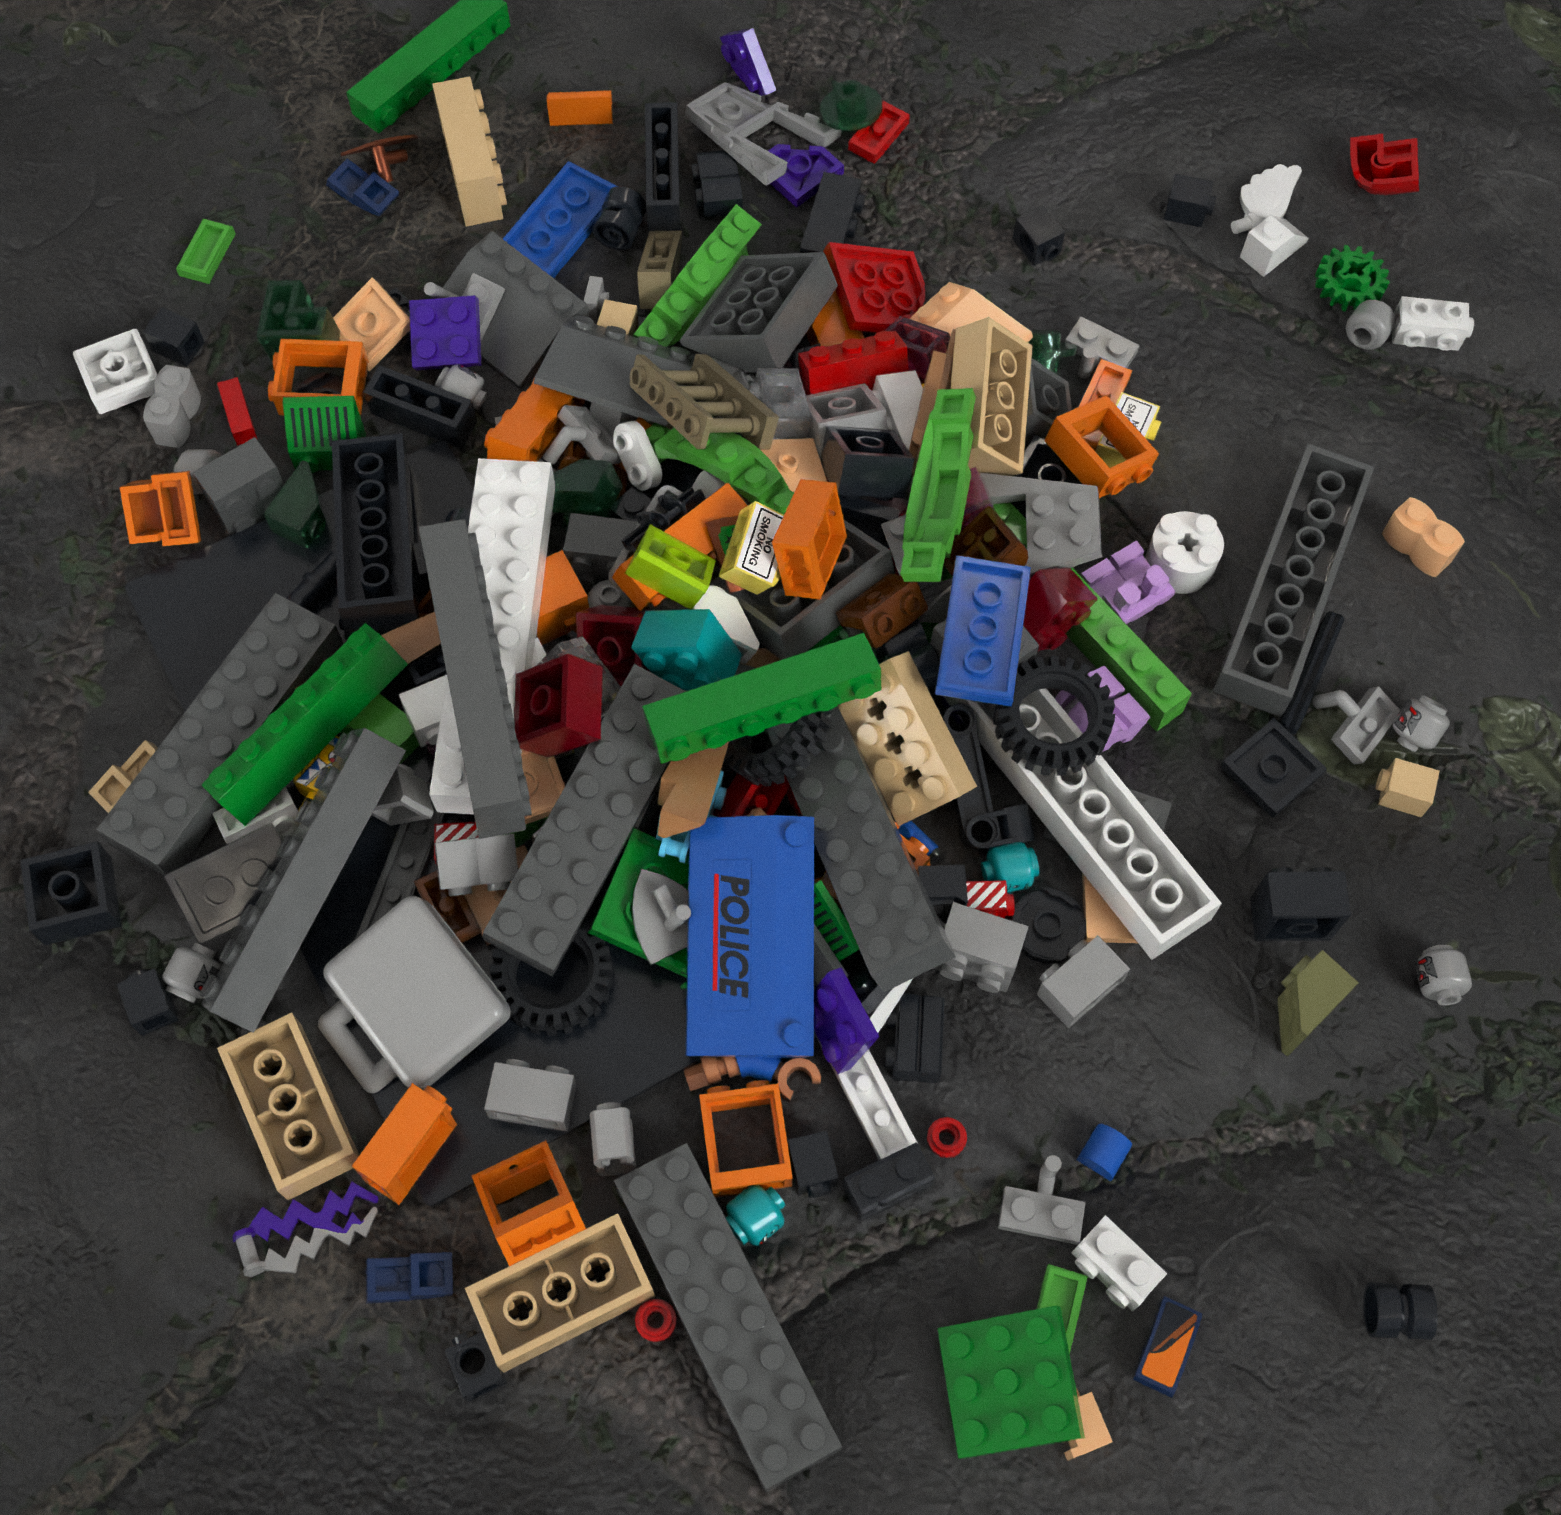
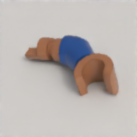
M700 1057L702 1063L684 1070L690 1091L722 1081L721 1076L726 1074L729 1075V1078L741 1075L742 1079L752 1077L758 1080H768L769 1083H771L772 1079L777 1081L782 1097L789 1103L794 1092L787 1085V1079L793 1072H805L811 1078L812 1084H821V1076L817 1066L804 1058H794L783 1063L781 1062L782 1058Z

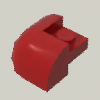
M1383 133L1350 138L1351 169L1360 188L1370 194L1383 196L1419 192L1417 138L1384 142Z

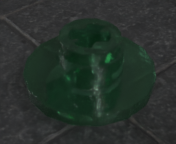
M831 80L833 90L824 97L820 104L821 118L826 125L835 130L854 131L870 126L879 119L883 111L882 97L876 90L869 86H864L855 80H847L841 83Z
M1030 330L1033 338L1028 342L1032 345L1031 358L1057 374L1060 357L1077 354V346L1075 344L1061 342L1060 331Z

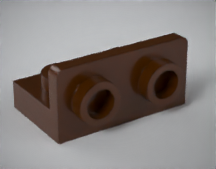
M888 574L836 612V615L842 626L863 630L870 646L877 649L927 612L928 605L918 582H904L901 575Z

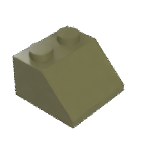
M1324 950L1313 960L1308 955L1303 957L1290 971L1291 973L1281 982L1286 988L1278 997L1281 1052L1287 1057L1359 983Z

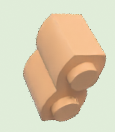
M1409 497L1394 511L1382 532L1383 537L1390 546L1403 554L1409 555L1411 561L1419 570L1432 577H1437L1453 561L1465 542L1457 529L1442 520H1438L1434 512L1425 503Z

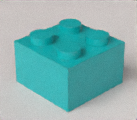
M710 609L645 611L631 647L652 674L684 691L734 676L742 656L740 650Z

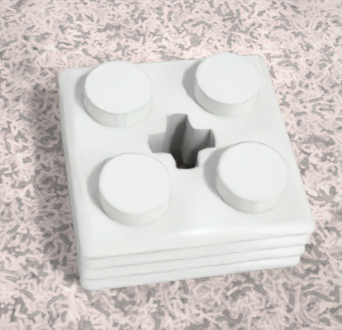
M138 329L126 331L73 352L74 359L91 400L99 414L116 410L121 406L150 397L155 393L154 383L157 372Z

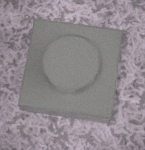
M590 276L584 302L588 307L589 318L597 325L604 300H609V292L604 291L602 277Z

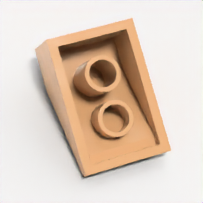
M948 282L936 295L906 321L916 353L928 358L932 357L933 350L946 353L953 329L956 330L958 327L987 317L1001 324L1026 342L1033 338L1032 332L977 291L952 282Z

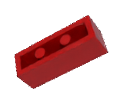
M238 377L217 383L229 426L237 446L254 437L258 440Z

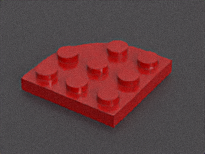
M829 242L823 250L838 284L836 291L849 330L866 332L898 331L907 326L906 321L923 306L925 301V283L914 251Z

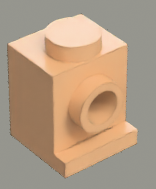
M1076 1389L1085 1438L1068 1441L1071 1449L1064 1452L1067 1461L1113 1442L1092 1392L1080 1396L1078 1389Z

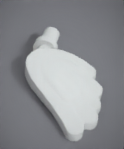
M1278 164L1273 169H1266L1261 174L1253 175L1250 184L1243 185L1241 188L1240 203L1245 215L1244 218L1231 223L1232 232L1234 234L1244 231L1249 232L1270 215L1283 218L1294 187L1302 173L1301 167L1292 165L1287 168L1282 164Z

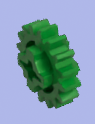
M1344 245L1342 252L1333 248L1330 255L1322 257L1315 273V277H1317L1315 288H1323L1320 297H1330V306L1339 303L1342 304V311H1346L1348 306H1353L1355 310L1360 303L1366 300L1381 301L1389 284V280L1386 279L1389 270L1381 269L1384 262L1383 259H1372L1373 251L1363 254L1362 246H1358L1355 251H1351L1348 245Z

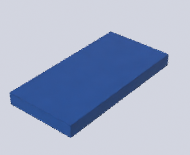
M568 161L504 236L503 240L551 277L555 278L592 233V228L598 214L602 210V205L609 190L618 186Z
M956 555L935 695L1012 706L1031 567Z

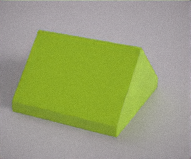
M650 524L624 574L691 610L709 588L716 560Z

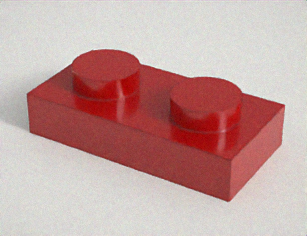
M883 100L849 140L848 150L875 164L909 124L910 114Z

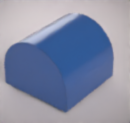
M1097 1124L1076 1160L1111 1182L1130 1151L1132 1143L1116 1129L1104 1124Z

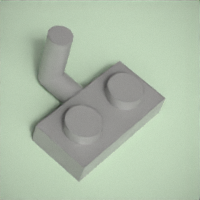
M473 273L462 296L475 295L479 299L480 339L482 341L506 289ZM428 282L424 286L425 294L434 299L460 297L433 282Z
M1083 317L1079 318L1064 343V348L1082 356L1078 369V375L1082 379L1090 377L1101 359L1128 368L1138 353L1140 346Z
M563 406L557 416L564 423L565 427L561 429L543 455V458L547 462L555 464L571 441H579L586 449L587 456L598 464H619L621 459L614 447L613 437L588 408L582 406Z
M1379 686L1369 688L1358 704L1344 690L1315 695L1312 699V704L1316 709L1338 705L1348 716L1331 740L1354 765L1365 762L1400 712V709Z
M1051 1155L1045 1160L1040 1169L1037 1192L1005 1186L998 1229L1075 1245L1080 1243L1085 1202L1053 1196L1055 1176L1062 1165L1059 1157Z

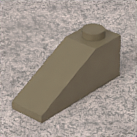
M649 231L637 271L640 309L652 311L679 275L682 231Z

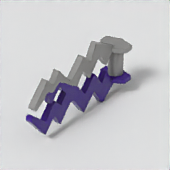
M351 1182L343 1200L330 1190L322 1210L318 1213H314L294 1199L283 1220L262 1207L248 1228L238 1230L232 1236L233 1242L237 1244L244 1266V1276L253 1277L264 1271L296 1273L301 1254L314 1260L327 1236H332L348 1246L351 1245L355 1232L366 1238L378 1213L376 1207L369 1211L362 1222L352 1212L344 1229L332 1221L336 1212L348 1216L355 1197L372 1203H378V1196ZM298 1220L314 1229L310 1243L295 1235L286 1258H283L269 1248L265 1261H260L253 1241L255 1235L268 1242L271 1230L289 1241Z

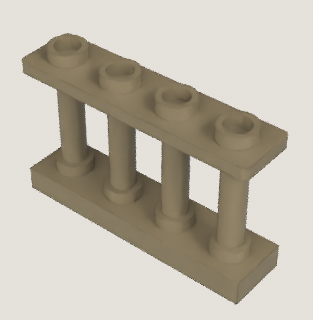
M644 354L636 355L634 367L630 371V387L695 448L705 449L710 433H741L760 450L771 448L779 416L707 354H695L693 366L690 370H661ZM695 400H704L705 402H696ZM712 416H722L723 418H713Z

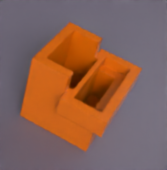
M190 471L153 474L151 479L132 481L120 487L129 544L157 542L161 539L163 546L201 542Z
M563 550L546 557L536 635L541 645L563 635L567 637L571 630L577 634L576 612L589 608L587 594Z

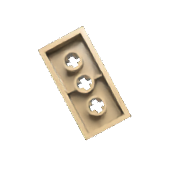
M470 76L433 83L441 128L465 226L502 220L501 206L507 205L503 185L497 186V184L503 183L499 163L496 160L492 161V159L497 158L493 138L485 136V134L490 133L487 115L484 111L479 112L480 109H484L480 89H473Z
M990 317L956 328L951 389L973 388L976 396L970 425L974 435L968 463L970 471L1014 476L1023 473L1032 345Z
M909 651L879 664L881 667V691L875 692L865 699H854L838 705L898 826L944 805L977 787Z
M292 1012L256 1029L254 1033L245 1034L217 1048L274 1185L284 1198L290 1200L353 1169L352 1165L359 1157V1153L303 1026ZM279 1066L281 1069L274 1075L271 1070ZM294 1100L296 1104L289 1110L286 1104ZM309 1135L312 1138L309 1140V1144L301 1147L303 1145L301 1139Z
M618 1213L465 1288L497 1367L503 1373L655 1297L653 1288ZM601 1265L603 1271L607 1268L610 1269L605 1274L606 1279L597 1283L596 1279L593 1281L589 1280L594 1276L593 1268ZM563 1284L565 1289L571 1287V1290L567 1293L568 1298L564 1301L559 1302L558 1298L555 1300L551 1299L557 1294L555 1287ZM525 1303L528 1308L533 1305V1309L528 1312L529 1317L521 1321L518 1317L514 1320L513 1317L519 1313L518 1305Z

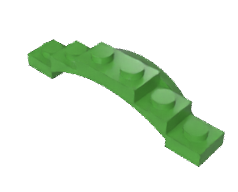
M736 204L679 273L633 336L637 338L640 336L651 337L658 341V345L665 347L678 342L739 258L748 255L747 244L762 224Z
M973 388L939 389L937 391L934 409L929 414L907 506L902 545L904 557L900 572L904 582H940L944 559L951 556L954 535H960L971 479L968 463L974 437L970 427L976 400Z
M654 423L645 430L660 464L666 459L680 460L692 464L714 475L723 482L729 483L734 490L750 503L757 501L783 515L785 514L794 492L790 491L784 478L771 460L750 441L735 433H710L706 448L697 449L675 428L670 430L658 423Z

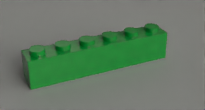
M460 0L346 92L352 114L378 134L389 125H392L397 118L415 106L419 100L433 90V83L443 82L510 27L507 3L503 0Z
M365 623L352 633L348 640L330 658L326 659L304 684L297 687L293 694L275 712L271 713L248 739L241 742L237 750L219 767L215 768L201 785L221 806L246 826L408 665L407 662L379 633Z
M861 633L642 707L647 729L660 763L663 764L669 761L683 760L690 754L708 748H719L729 741L744 736L758 735L765 729L783 723L790 724L796 722L801 717L818 711L832 710L839 704L854 699L868 698L875 692L882 690L881 667L865 634Z

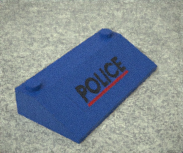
M785 815L708 817L704 825L689 830L688 907L691 910V916L688 918L686 1056L805 1058L814 1056V817Z

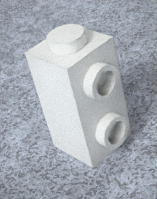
M1402 296L1394 311L1396 323L1392 331V344L1459 351L1465 338H1470L1474 327V319L1469 317V303Z

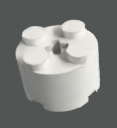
M1187 511L1166 514L1161 518L1154 530L1145 559L1150 566L1155 564L1162 568L1169 577V583L1176 591L1175 593H1193L1201 589L1214 575L1224 550L1223 536L1217 527L1216 520L1210 515H1201Z

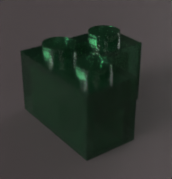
M301 280L268 281L256 337L271 360H273L274 353L279 352L281 339L339 341L341 331L328 308L314 307V303Z

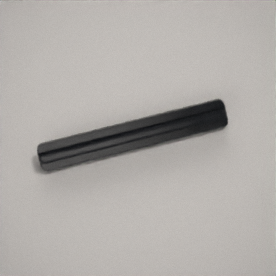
M1334 611L1327 612L1305 661L1293 698L1280 720V724L1292 735L1297 733L1345 621L1341 614H1336Z

